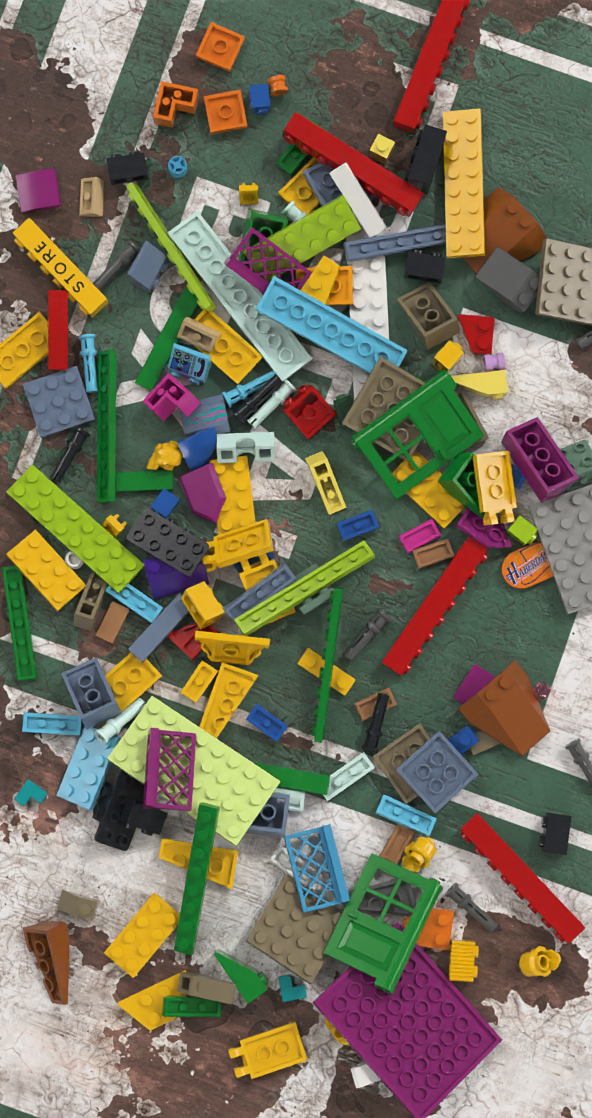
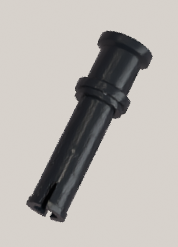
M274 374L250 399H244V403L237 410L232 411L233 414L244 424L246 422L245 419L253 412L256 413L257 407L283 384V381Z
M77 426L74 428L75 432L71 439L66 442L67 448L52 475H50V478L61 483L76 453L83 449L82 445L85 439L91 435Z
M378 693L370 726L365 731L367 733L365 743L361 747L364 750L378 753L377 746L379 738L383 734L381 727L390 695Z

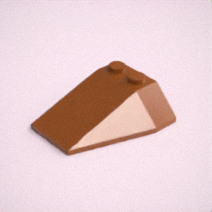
M498 187L484 199L485 256L461 258L477 274L496 247H499L518 261H522L536 255L542 249L543 240L547 237L539 223L517 199Z
M515 660L458 708L471 725L521 756L550 732L529 677Z

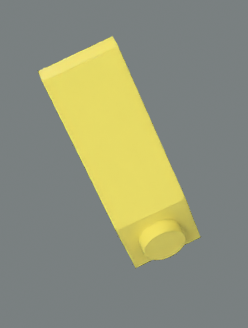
M505 370L451 376L457 384L456 387L486 398L492 397V400L503 399V396H506L508 393Z
M323 451L305 458L328 514L330 515L347 508L328 459Z

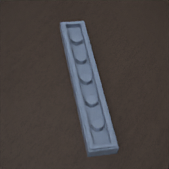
M446 224L344 242L343 247L347 262L446 245Z

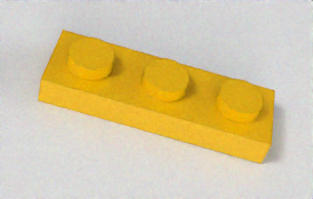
M307 648L297 664L319 678L320 668H324L325 660H322L320 655ZM334 665L331 687L345 696L356 679Z

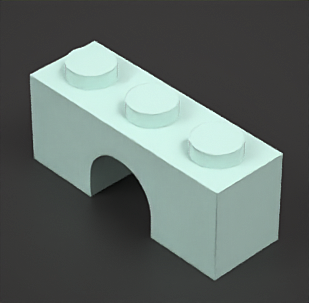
M274 432L217 434L218 463H236L237 457L242 453L255 455L256 462L275 461Z

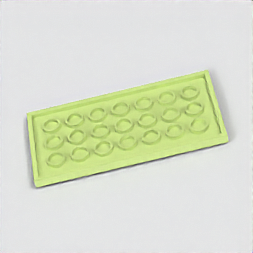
M151 696L107 760L144 784L148 731L151 727L159 728V730L196 733L192 810L184 812L197 820L198 808L201 802L219 806L220 811L216 833L237 847L280 784V781ZM161 735V743L166 748L173 743L169 736ZM183 737L178 741L185 750L191 746V738ZM176 744L168 749L175 759L183 753ZM166 753L160 756V762L164 767L172 762ZM185 754L177 760L184 769L190 764V760ZM175 763L167 768V771L174 778L182 772ZM165 772L158 776V781L163 787L171 781ZM184 774L176 779L182 788L188 785L189 780ZM173 782L165 788L172 797L180 792ZM163 791L159 794L166 800H170ZM183 793L175 798V801L180 806H187V798Z

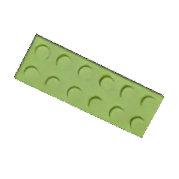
M341 195L267 237V239L301 264L359 231L361 228L345 197ZM263 247L264 258L275 256L273 247ZM260 248L250 249L251 260L261 259ZM245 250L243 252L246 258L248 259L247 250ZM287 258L278 259L279 269L290 268ZM275 259L265 261L266 271L277 270ZM262 261L252 263L255 273L263 272ZM277 273L267 274V281H271L273 276L277 277Z

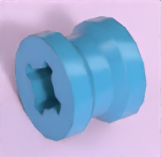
M174 156L169 160L168 169L170 174L175 178H182L186 175L187 163L183 157Z

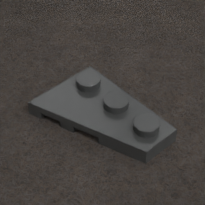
M398 879L371 885L368 888L390 897ZM401 881L393 899L414 909L416 903L411 884ZM366 892L358 910L382 912L387 901ZM392 903L387 911L389 913L412 914Z

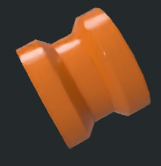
M276 75L267 79L268 85L271 87L269 90L271 96H280L288 92V87L285 86L286 77L284 75Z

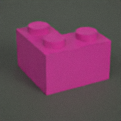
M169 373L143 400L163 421L176 408L188 417L200 404L198 399Z

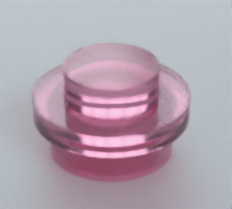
M547 682L538 683L534 688L536 699L544 700L549 695L551 687L548 686Z

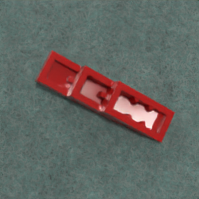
M48 290V369L68 370V291Z

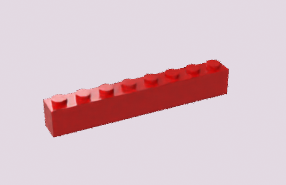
M470 0L441 1L395 116L393 127L414 134L416 129H420L423 119L420 117L422 112H427L430 104L427 101L429 95L433 96L437 85L434 82L436 78L440 79L443 71L441 64L448 59L450 51L447 49L449 44H454L457 36L454 33L456 27L460 28L464 18L461 14L463 10L467 11Z
M297 112L294 113L283 130L282 137L287 143L298 146L304 154L312 155L320 164L327 165L334 170L346 162L367 194L375 195L383 204L394 207L402 216L410 217L424 195L420 190Z
M470 536L466 539L381 662L383 665L399 676L402 673L405 675L412 667L410 662L413 657L416 659L423 651L420 647L424 641L428 643L434 635L431 631L435 625L437 627L441 625L445 619L442 616L446 610L450 612L456 603L453 601L457 594L461 596L467 587L464 583L467 579L472 580L477 573L475 568L478 563L483 564L488 557V554H486L488 548Z
M475 813L459 828L462 831L461 837L467 843L471 841L475 845L473 849L480 857L484 855L489 860L487 864L494 871L497 869L502 874L500 878L507 885L512 884L516 888L513 892L521 900L525 898L529 902L527 907L534 914L538 912L543 917L541 919L542 923L548 929L552 927L556 931L554 935L561 943L566 941L570 944L586 928L478 813Z

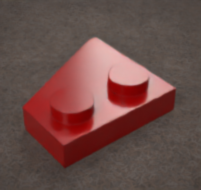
M458 314V321H460L472 354L492 355L495 317Z
M197 623L186 625L182 629L171 632L167 637L194 660L203 651L201 642L195 640V631L220 633L212 625L201 630Z

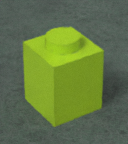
M519 515L506 532L525 546L527 543L531 545L536 539L537 535L535 533L538 529Z

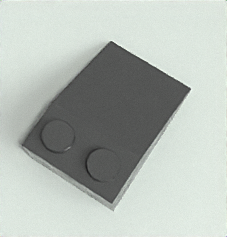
M499 247L495 248L475 275L479 282L516 313L525 312L537 296L539 275Z

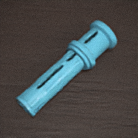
M95 334L79 335L78 338L81 340L82 350L80 355L84 361L86 392H98L94 357L97 354L94 346V338L96 336Z
M272 370L243 386L238 384L235 389L227 393L222 392L227 406L230 408L232 404L240 400L244 401V399L248 398V395L258 391L276 373Z

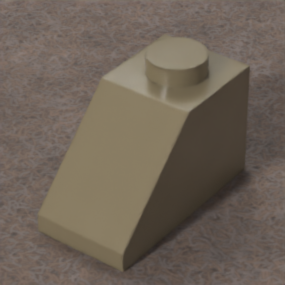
M62 890L57 909L70 915L93 921L100 900Z

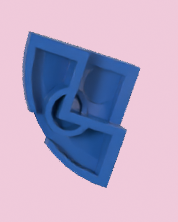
M214 425L197 431L195 435L178 440L180 450L191 472L205 466L211 459L210 457L216 448L217 440Z

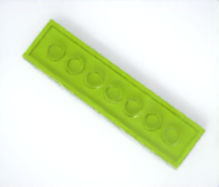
M33 464L6 491L12 499L118 594L145 567L137 557Z

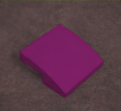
M56 169L39 170L16 175L22 213L39 209L48 210L61 206Z
M474 664L452 698L464 704L492 681L495 676Z

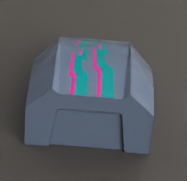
M223 394L198 400L200 404L188 417L180 411L183 431L186 437L195 435L197 431L213 425L216 430V437L217 434L231 433Z

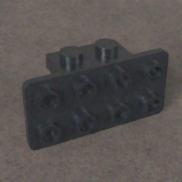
M148 508L142 512L126 537L130 543L187 577L192 576L209 550V545L194 536L193 532L186 528L182 529L175 521L167 520Z
M122 769L119 771L115 784L106 782L102 787L99 801L93 809L92 818L100 822L94 836L96 842L127 851L135 830L124 827L125 823L119 819L127 798L143 803L144 784Z

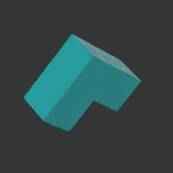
M28 779L14 800L22 806H26L31 797L42 803L49 793Z
M290 974L278 976L283 1002L307 997L305 984L292 986Z

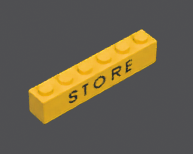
M30 218L13 232L14 242L21 249L24 247L28 251L27 255L33 262L37 260L41 264L39 268L46 275L50 274L54 278L52 281L59 289L63 287L68 291L70 301H76L80 305L78 307L85 316L89 314L93 318L109 303L107 298Z

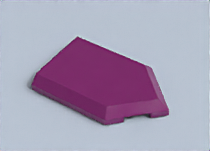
M210 463L181 476L179 480L192 513L217 523L221 508L226 501V496L213 463Z
M467 508L456 524L457 528L486 548L512 546L510 539L506 536L505 525L500 523V520H498V524L484 525L483 519Z

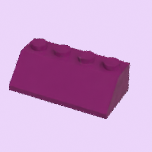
M538 417L506 431L501 443L506 451L510 452V457L541 503L558 496L579 479Z

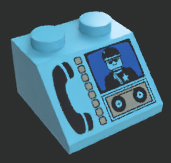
M174 343L168 371L175 378H188V381L192 384H205L212 365L211 356Z

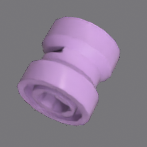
M503 352L497 353L495 356L490 354L483 356L485 372L505 370Z

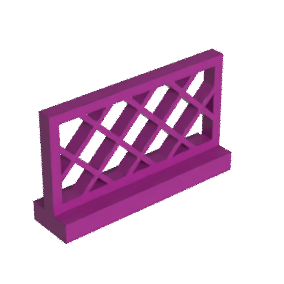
M253 227L249 229L230 257H227L224 261L227 267L263 294L269 285L267 274L277 273V277L281 279L280 272L290 271L291 281L286 283L292 284L293 287L299 290L312 274L311 271ZM254 233L259 237L260 245L249 247L248 239ZM263 247H273L275 256L264 258ZM260 248L261 259L251 260L250 249ZM247 250L248 261L240 262L235 258L239 251ZM287 258L290 268L279 269L278 259ZM275 259L277 270L266 271L265 261ZM262 261L263 272H253L252 263ZM301 269L306 273L301 280L294 281L293 270Z
M150 728L147 739L143 809L192 810L196 733ZM161 735L169 736L173 743L166 748L161 743ZM183 737L191 738V746L186 750L178 742ZM174 744L183 752L176 759L168 751ZM164 753L172 760L166 767L160 762V756ZM184 754L190 760L189 766L185 769L177 761ZM173 763L182 771L175 778L167 771V768ZM163 772L171 779L164 787L158 781V776ZM182 774L189 780L188 785L184 788L176 781ZM172 782L180 790L174 797L165 789ZM162 791L170 799L166 804L157 803V795ZM183 793L187 798V806H180L175 801V798Z

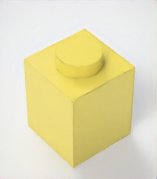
M378 134L370 149L369 157L386 165L394 150L395 142Z

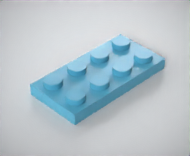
M84 726L56 796L92 810L111 765L107 758L121 738L113 735L108 740V743L104 745L99 742L94 734V731L98 728L92 727L86 730Z

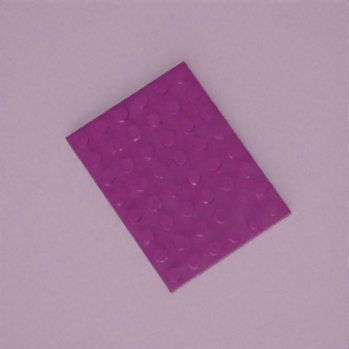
M398 922L392 925V927L402 932L404 931ZM416 943L396 985L393 996L374 985L376 978L350 966L312 1003L414 1118H426L502 1039Z

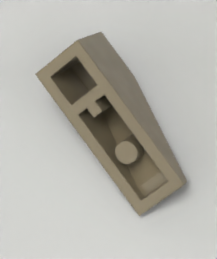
M93 570L75 611L73 626L88 631L93 629L106 593L105 590L108 587V584Z

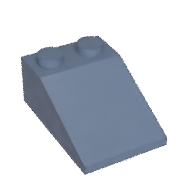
M97 657L61 673L86 730L122 714Z

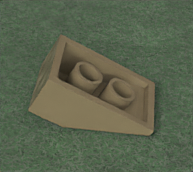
M430 281L397 299L417 337L427 350L460 333L457 317Z

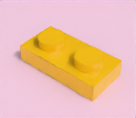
M202 660L181 690V693L197 703L218 671Z

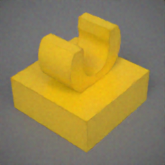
M245 183L239 185L240 205L259 204L258 185L252 183V185H245Z
M118 514L114 517L110 515L102 524V527L115 539L120 536L127 523L124 521L120 524L117 521Z

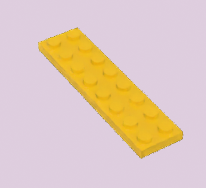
M481 109L443 112V130L447 131L444 141L447 258L485 256Z

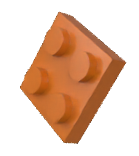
M211 22L196 53V58L230 72L245 41V36Z
M241 89L204 96L211 134L248 128Z

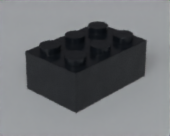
M426 124L424 130L420 129L416 142L418 148L414 147L410 164L413 165H408L404 181L428 195L447 131Z

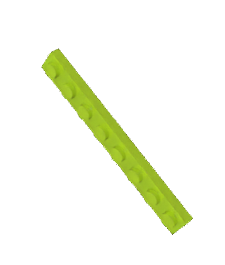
M133 182L129 183L126 186L129 191L127 194L132 202H136L139 206L137 210L140 215L148 220L147 226L159 237L157 239L158 243L168 251L167 257L173 264L177 265L178 274L188 282L187 288L192 294L197 296V303L200 308L212 312L217 308L179 248L167 234L168 231L139 186Z
M362 541L235 618V624L244 636H248L322 589L374 559L375 554L366 542Z

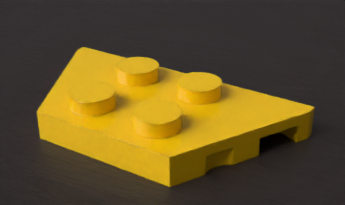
M195 631V640L201 642L202 650L207 653V657L213 662L250 665L255 658L261 655L262 649H268L270 645V639Z
M179 972L117 1003L151 1031L178 1018L162 1016L163 996H187V994L177 991L180 977Z

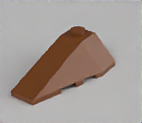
M50 921L24 927L23 931L29 952L33 951L36 957V968H40L45 977L43 983L52 1003L68 1004L70 940L66 923Z

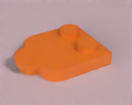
M433 908L417 944L422 947L449 950L454 911ZM410 916L406 917L403 922L404 929L410 919Z

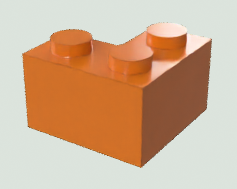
M161 81L153 114L154 124L173 128L177 110L195 114L199 99L198 89Z

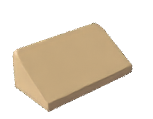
M98 177L81 179L79 216H103L104 180Z
M186 317L182 322L177 337L211 353L221 333Z

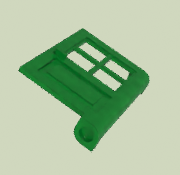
M443 368L437 372L435 377L358 433L350 435L353 440L351 442L352 446L356 451L361 450L396 500L484 436L453 390L457 384ZM409 417L421 435L406 446H403L392 428ZM386 432H389L400 450L383 461L371 443ZM424 438L435 454V457L418 468L407 450ZM404 453L415 469V472L398 483L387 467V464Z
M371 853L351 894L350 901H348L323 953L376 978L374 985L393 996L396 985L435 902L442 892L440 881L431 877L427 879ZM377 869L398 878L390 897L368 888ZM401 881L423 890L414 909L393 899ZM366 892L387 901L379 920L358 911ZM391 903L412 913L403 932L382 922Z

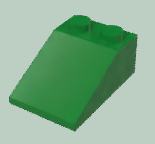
M248 208L242 239L251 227L267 238L287 227L288 219L283 215ZM254 233L248 239L249 247L259 243V237ZM240 251V262L248 261L243 251Z
M473 452L460 453L454 457L438 482L449 495L483 519L485 512H480L472 456L474 454Z
M220 949L215 951L214 956L232 982L236 984V988L247 1003H250L267 991L268 979L263 972L259 973L257 969Z

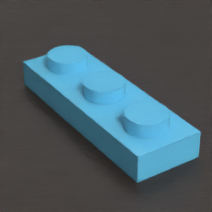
M130 584L119 594L110 586L105 590L151 624L164 609Z
M24 712L22 732L81 736L82 721L80 716Z
M386 795L382 796L375 812L426 837L430 836L437 819Z

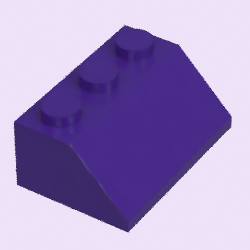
M155 557L143 560L154 599L185 591V589L203 581L207 585L210 584L203 560L190 577L185 576Z

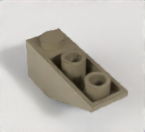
M180 972L177 991L190 996L233 1004L236 984L200 973Z

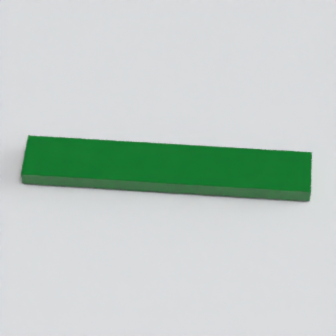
M188 283L135 381V384L149 391L155 388L170 359L174 343L178 344L180 340L177 335L183 320L186 317L191 318L198 306V298L187 288Z
M16 566L2 567L17 681L37 679L23 573Z

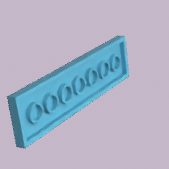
M273 276L255 311L369 374L379 357L399 367L408 351Z

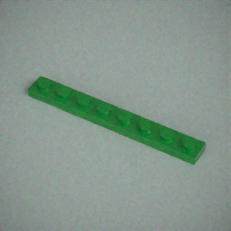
M115 350L98 352L97 503L115 502L116 494Z
M335 587L334 591L330 592L329 602L332 603V610H328L327 622H330L329 629L325 630L324 641H327V648H323L322 660H325L324 668H320L319 679H322V686H318L317 698H320L319 706L316 705L314 717H317L316 725L313 724L312 736H315L314 742L322 743L324 740L343 587Z
M201 802L198 808L173 950L188 955H193L195 951L220 807Z

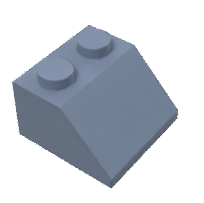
M145 241L127 273L130 283L149 293L152 289L155 290L160 282V279H158L160 274L165 273L169 266L168 258L152 244Z
M273 793L246 833L284 838L290 795Z

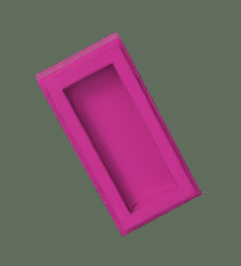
M430 519L398 537L406 553H409L440 537L441 534L433 519Z

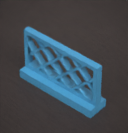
M330 824L284 836L303 913L350 901ZM318 832L320 841L315 846L307 841L310 834ZM298 838L303 841L298 851L291 847L289 839ZM305 843L315 849L310 858L300 853ZM316 851L324 854L325 860L322 865L312 860ZM298 855L308 861L303 870L295 864ZM310 862L319 867L315 877L305 872ZM321 870L329 873L330 879L327 884L317 879ZM303 874L313 880L308 889L300 883ZM314 882L324 886L320 896L310 891ZM326 889L334 893L335 901L328 902L322 898ZM309 893L318 900L314 906L307 908L305 898Z

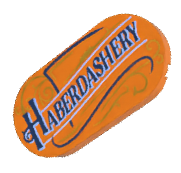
M541 541L510 553L502 564L501 573L503 579L507 584L515 588H528L553 577Z

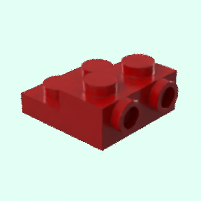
M304 384L296 391L298 394L293 399L289 397L283 402L282 405L284 407L281 410L301 433L309 439L332 419L336 413L314 386L310 384L306 386Z

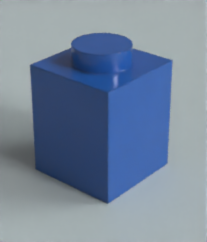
M268 84L249 86L252 114L265 115L267 112H270Z
M164 488L150 507L155 513L168 519L180 503V499Z

